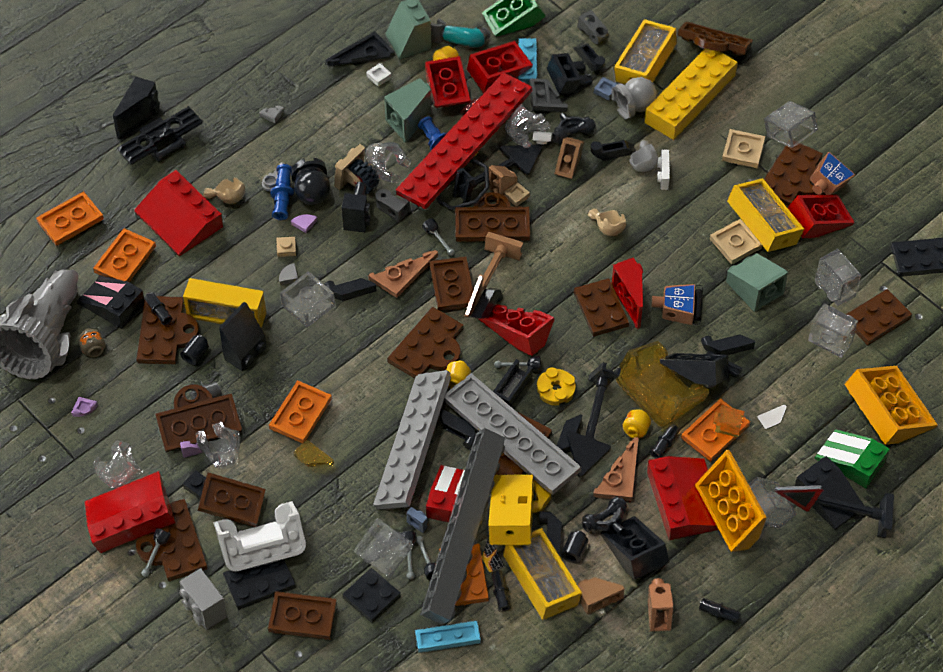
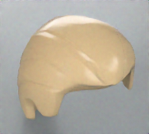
M236 177L233 178L234 182L224 179L215 189L206 188L203 196L206 199L218 197L227 204H234L244 196L245 184Z
M593 208L588 213L591 219L597 220L599 230L604 235L617 236L626 227L625 216L621 214L620 217L618 211L611 210L599 213L597 209Z

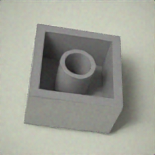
M201 568L179 581L181 586L179 592L183 598L182 603L188 611L191 609L194 613L193 618L199 626L202 624L208 630L227 617L223 597Z

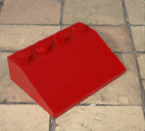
M177 170L161 179L134 209V212L179 257L223 228L221 213Z
M666 456L648 460L647 475L669 540L719 530L695 486L708 471L704 458Z
M159 471L85 501L92 544L100 553L154 532L156 528L161 529L176 523Z

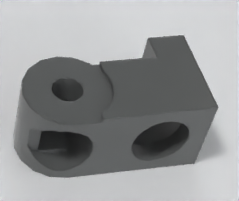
M592 10L579 16L578 29L584 31L594 44L609 38L607 28Z
M381 189L376 192L377 208L396 221L400 222L411 211L410 201L405 198L400 200L391 195V192L387 189Z

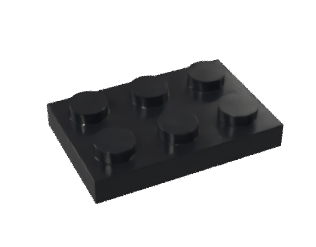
M943 238L891 243V250L899 277L943 273Z
M284 559L240 571L229 570L223 573L238 610L275 596V592H286L296 588Z

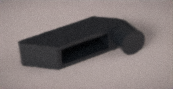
M582 43L573 47L590 70H600L605 67V58L598 56L588 43Z
M625 140L606 144L594 141L591 143L590 148L591 153L603 161L632 155V153L636 152L634 144Z
M363 278L335 285L334 281H327L323 285L329 296L340 301L377 291L376 283Z
M484 289L471 317L479 319L489 318L496 302H500L503 299L501 289Z
M741 334L715 341L709 335L701 339L703 348L706 351L719 355H731L754 349L755 340Z
M441 408L439 416L443 429L464 439V447L471 450L476 436L474 427L469 422Z
M581 414L566 420L556 446L565 454L571 451L566 432L578 433L583 417Z
M540 511L539 523H547V538L560 557L562 522L550 511Z

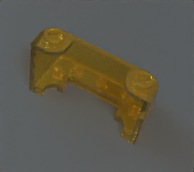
M659 341L627 351L619 366L621 373L616 378V381L659 426L664 427L703 402L709 391L702 384L696 383L688 388L668 367L662 365L660 359L668 356L666 348Z

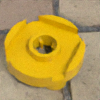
M550 367L538 378L537 391L539 397L549 405L557 406L559 403H567L575 395V378L567 371ZM557 384L561 388L554 390L552 385Z

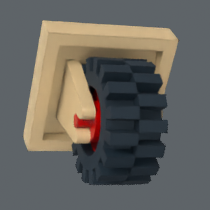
M361 144L356 148H352L344 159H340L337 162L334 176V186L337 189L341 190L347 183L356 186L357 182H363L366 184L365 194H368L379 184L380 179L375 174L376 170H373V167L369 166L368 162H364L365 147Z

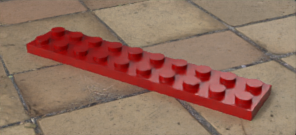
M502 73L397 187L396 194L427 209L456 177L457 170L467 165L533 92L532 86Z

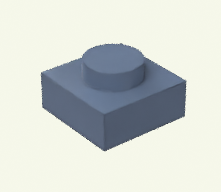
M602 77L594 88V94L610 100L612 97L611 89L617 83Z
M412 507L406 512L407 523L422 533L428 528V519L424 512L415 510Z

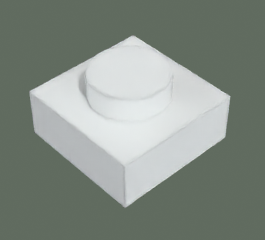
M378 64L366 72L367 77L377 87L391 79V73L382 64Z
M534 131L533 140H537L536 143L547 144V141L551 142L552 133Z

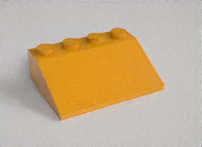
M897 366L857 369L844 384L885 445L900 443L938 426Z
M726 450L695 486L730 551L748 550L760 538L767 517L730 450Z

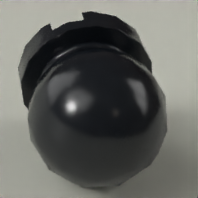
M314 158V161L305 162V159L296 162L291 167V178L294 182V190L298 199L308 205H317L324 202L330 193V181L327 177L325 163L318 158Z

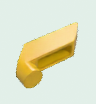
M533 479V487L537 500L533 501V513L543 511L550 502L551 494Z

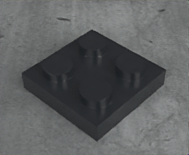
M371 567L342 596L367 620L373 623L401 597V593Z

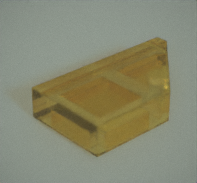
M306 440L293 452L294 456L308 467L323 464L332 466L334 464L332 458L309 440Z

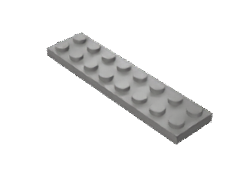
M448 370L418 374L415 377L373 504L377 510L410 506L451 379Z
M472 373L445 394L444 402L475 429L481 431L487 428L505 437V450L503 453L528 475H533V479L551 495L581 472V466Z

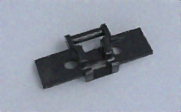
M187 106L165 120H162L160 117L139 129V135L117 147V150L130 165L150 154L157 162H160L166 155L180 147L184 148L186 143L181 136L203 124V121ZM172 124L180 125L176 129L170 127ZM167 138L170 143L172 142L171 145L159 152L157 151L158 143ZM146 141L147 146H141L140 144Z

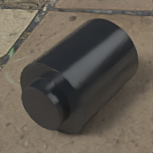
M194 335L181 351V358L188 364L196 365L209 348L207 339L202 335Z
M575 531L569 534L561 553L564 560L574 564L580 563L589 542L585 533Z

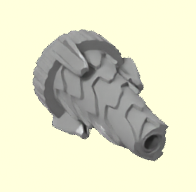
M74 269L55 270L50 279L47 278L33 294L21 297L6 307V314L0 316L1 368L21 378L38 379L47 375L49 371L51 372L55 366H62L69 350L71 335L68 332L59 333L64 325L67 314L72 308L70 304L77 295L78 286L76 284L78 283L79 274Z

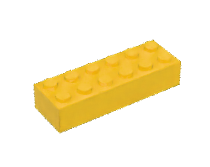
M704 49L646 108L645 123L674 140L736 76L737 61L720 51Z

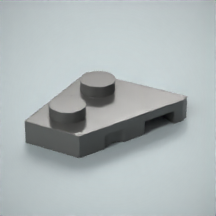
M530 78L529 85L533 89V92L530 94L532 110L566 112L567 104H563L560 101L558 92L552 88V84L548 79Z

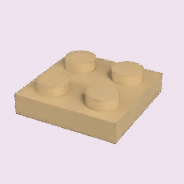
M730 129L722 161L758 168L765 136Z
M741 219L710 235L712 243L731 265L762 249V244Z

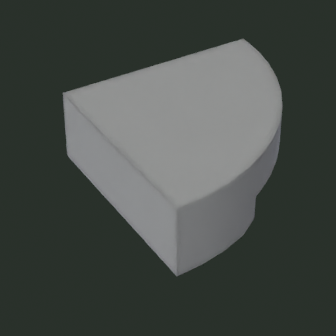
M275 106L269 109L264 108L259 113L260 117L276 123L285 110L284 107Z
M294 263L289 264L281 271L279 275L280 285L298 282Z

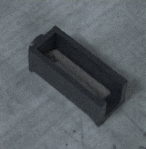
M516 359L493 392L511 407L527 383L532 379L533 367L529 366L527 371L524 372L519 369V360Z

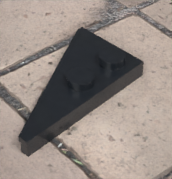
M374 31L325 59V64L331 67L391 58L395 56V51Z

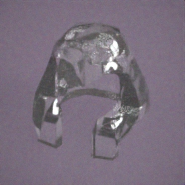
M520 104L507 121L505 131L515 144L529 148L532 143L529 142L527 134L534 131L545 132L550 128L548 121L541 124L545 120L541 113L536 115Z
M398 143L370 144L365 152V159L368 165H371L372 169L376 170V174L384 181L397 183L401 179L400 176L386 170L388 159L394 153L397 162L406 168L409 167L411 160L406 157Z
M218 422L212 426L215 434L221 439L209 442L204 430L196 433L199 448L209 458L214 468L225 470L234 467L238 463L240 448L239 431L224 427L222 422Z
M116 440L111 446L110 465L108 462H102L99 457H96L94 460L96 474L111 489L126 485L143 472L131 453L133 446L121 440Z

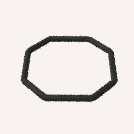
M471 159L468 162H474L485 170L486 187L475 200L450 206L441 201L440 193L437 197L438 203L450 210H455V207H465L479 202L489 189L488 166L476 159Z

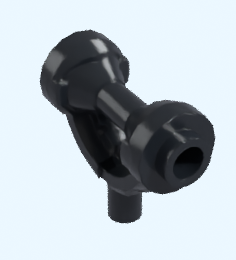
M566 113L560 114L561 122L558 127L554 128L552 137L555 142L561 145L563 139L570 137V135L579 132L585 133V135L594 133L596 125L594 120L588 116L584 118L577 116L568 117Z
M614 496L608 502L607 509L601 513L583 516V522H581L583 529L592 534L597 531L611 532L613 530L619 535L624 534L625 528L621 524L627 508L625 500ZM614 515L610 520L603 522L604 519Z

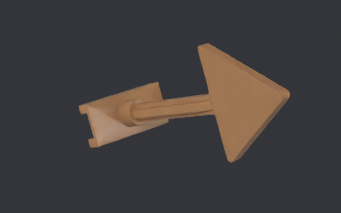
M491 232L487 233L485 250L493 252L494 257L485 274H480L465 317L471 316L501 259L506 256L520 260L523 242Z

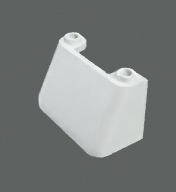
M292 501L281 504L276 508V522L237 532L236 526L231 520L224 519L214 522L221 551L228 569L240 571L296 556L305 550L306 542L299 513Z

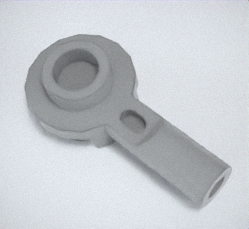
M276 170L263 178L262 187L264 190L271 191L276 186L278 175Z

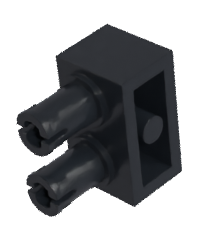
M569 53L552 55L546 69L559 95L575 94L578 86L592 84L590 74H578V72H584L586 69L583 60L573 62Z
M363 182L356 183L354 194H344L342 204L343 230L365 233L366 227L370 226V203H367V195H365L366 184Z

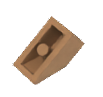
M569 137L563 139L555 170L556 175L573 178L581 158L584 141Z
M491 165L489 167V190L504 195V191L517 182V176L505 166Z
M595 577L578 583V587L582 592L579 602L587 615L624 597V587L620 584Z

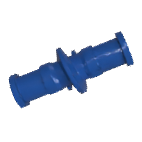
M427 116L420 120L418 127L424 131L426 137L430 140L428 145L432 150L447 133L441 134L440 130L433 124V119Z
M280 164L276 167L278 172L276 186L272 188L270 195L274 199L275 204L272 217L277 220H285L289 215L287 212L288 196L294 194V189L290 187L291 166Z

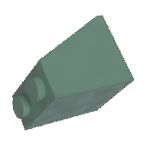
M419 0L400 2L386 31V37L399 60L431 49V20Z
M421 78L384 96L385 120L404 142L409 141L419 128L418 123L420 120L431 113V88Z
M756 253L751 257L745 258L737 266L733 265L727 271L726 282L755 312L784 294L788 272Z

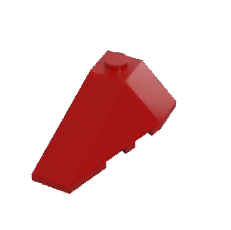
M495 304L489 318L479 319L515 348L531 356L545 346L554 323V317L541 311L525 312L524 308L512 310L507 309V306Z

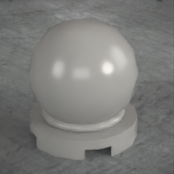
M637 77L632 78L625 85L617 84L611 89L613 102L617 101L619 106L617 112L622 118L627 119L634 117L635 112H645L646 108L657 98V90L654 83L650 80Z

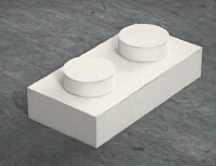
M662 150L661 157H658L657 168H661V171H658L657 182H661V190H668L669 150Z

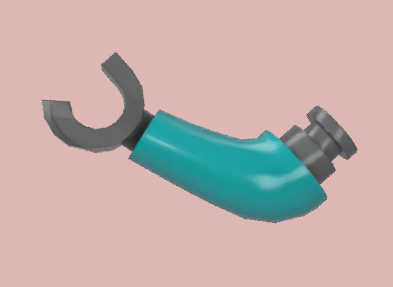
M438 19L437 24L431 23L432 43H440L445 40L476 48L483 46L485 40L491 36L490 31L486 27L471 29L446 26L442 19Z

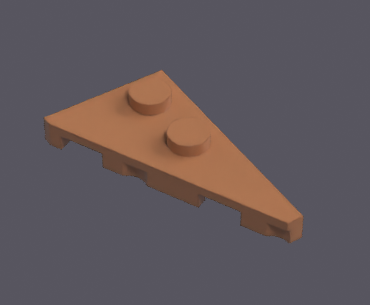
M429 251L423 253V257L412 260L410 258L397 263L395 266L386 267L385 271L378 274L370 273L368 275L369 280L397 298L429 266V261H434L438 257V251Z
M634 437L629 442L622 456L618 457L612 465L610 472L604 476L602 483L598 488H595L593 497L611 499L617 496L625 501H632L638 437Z

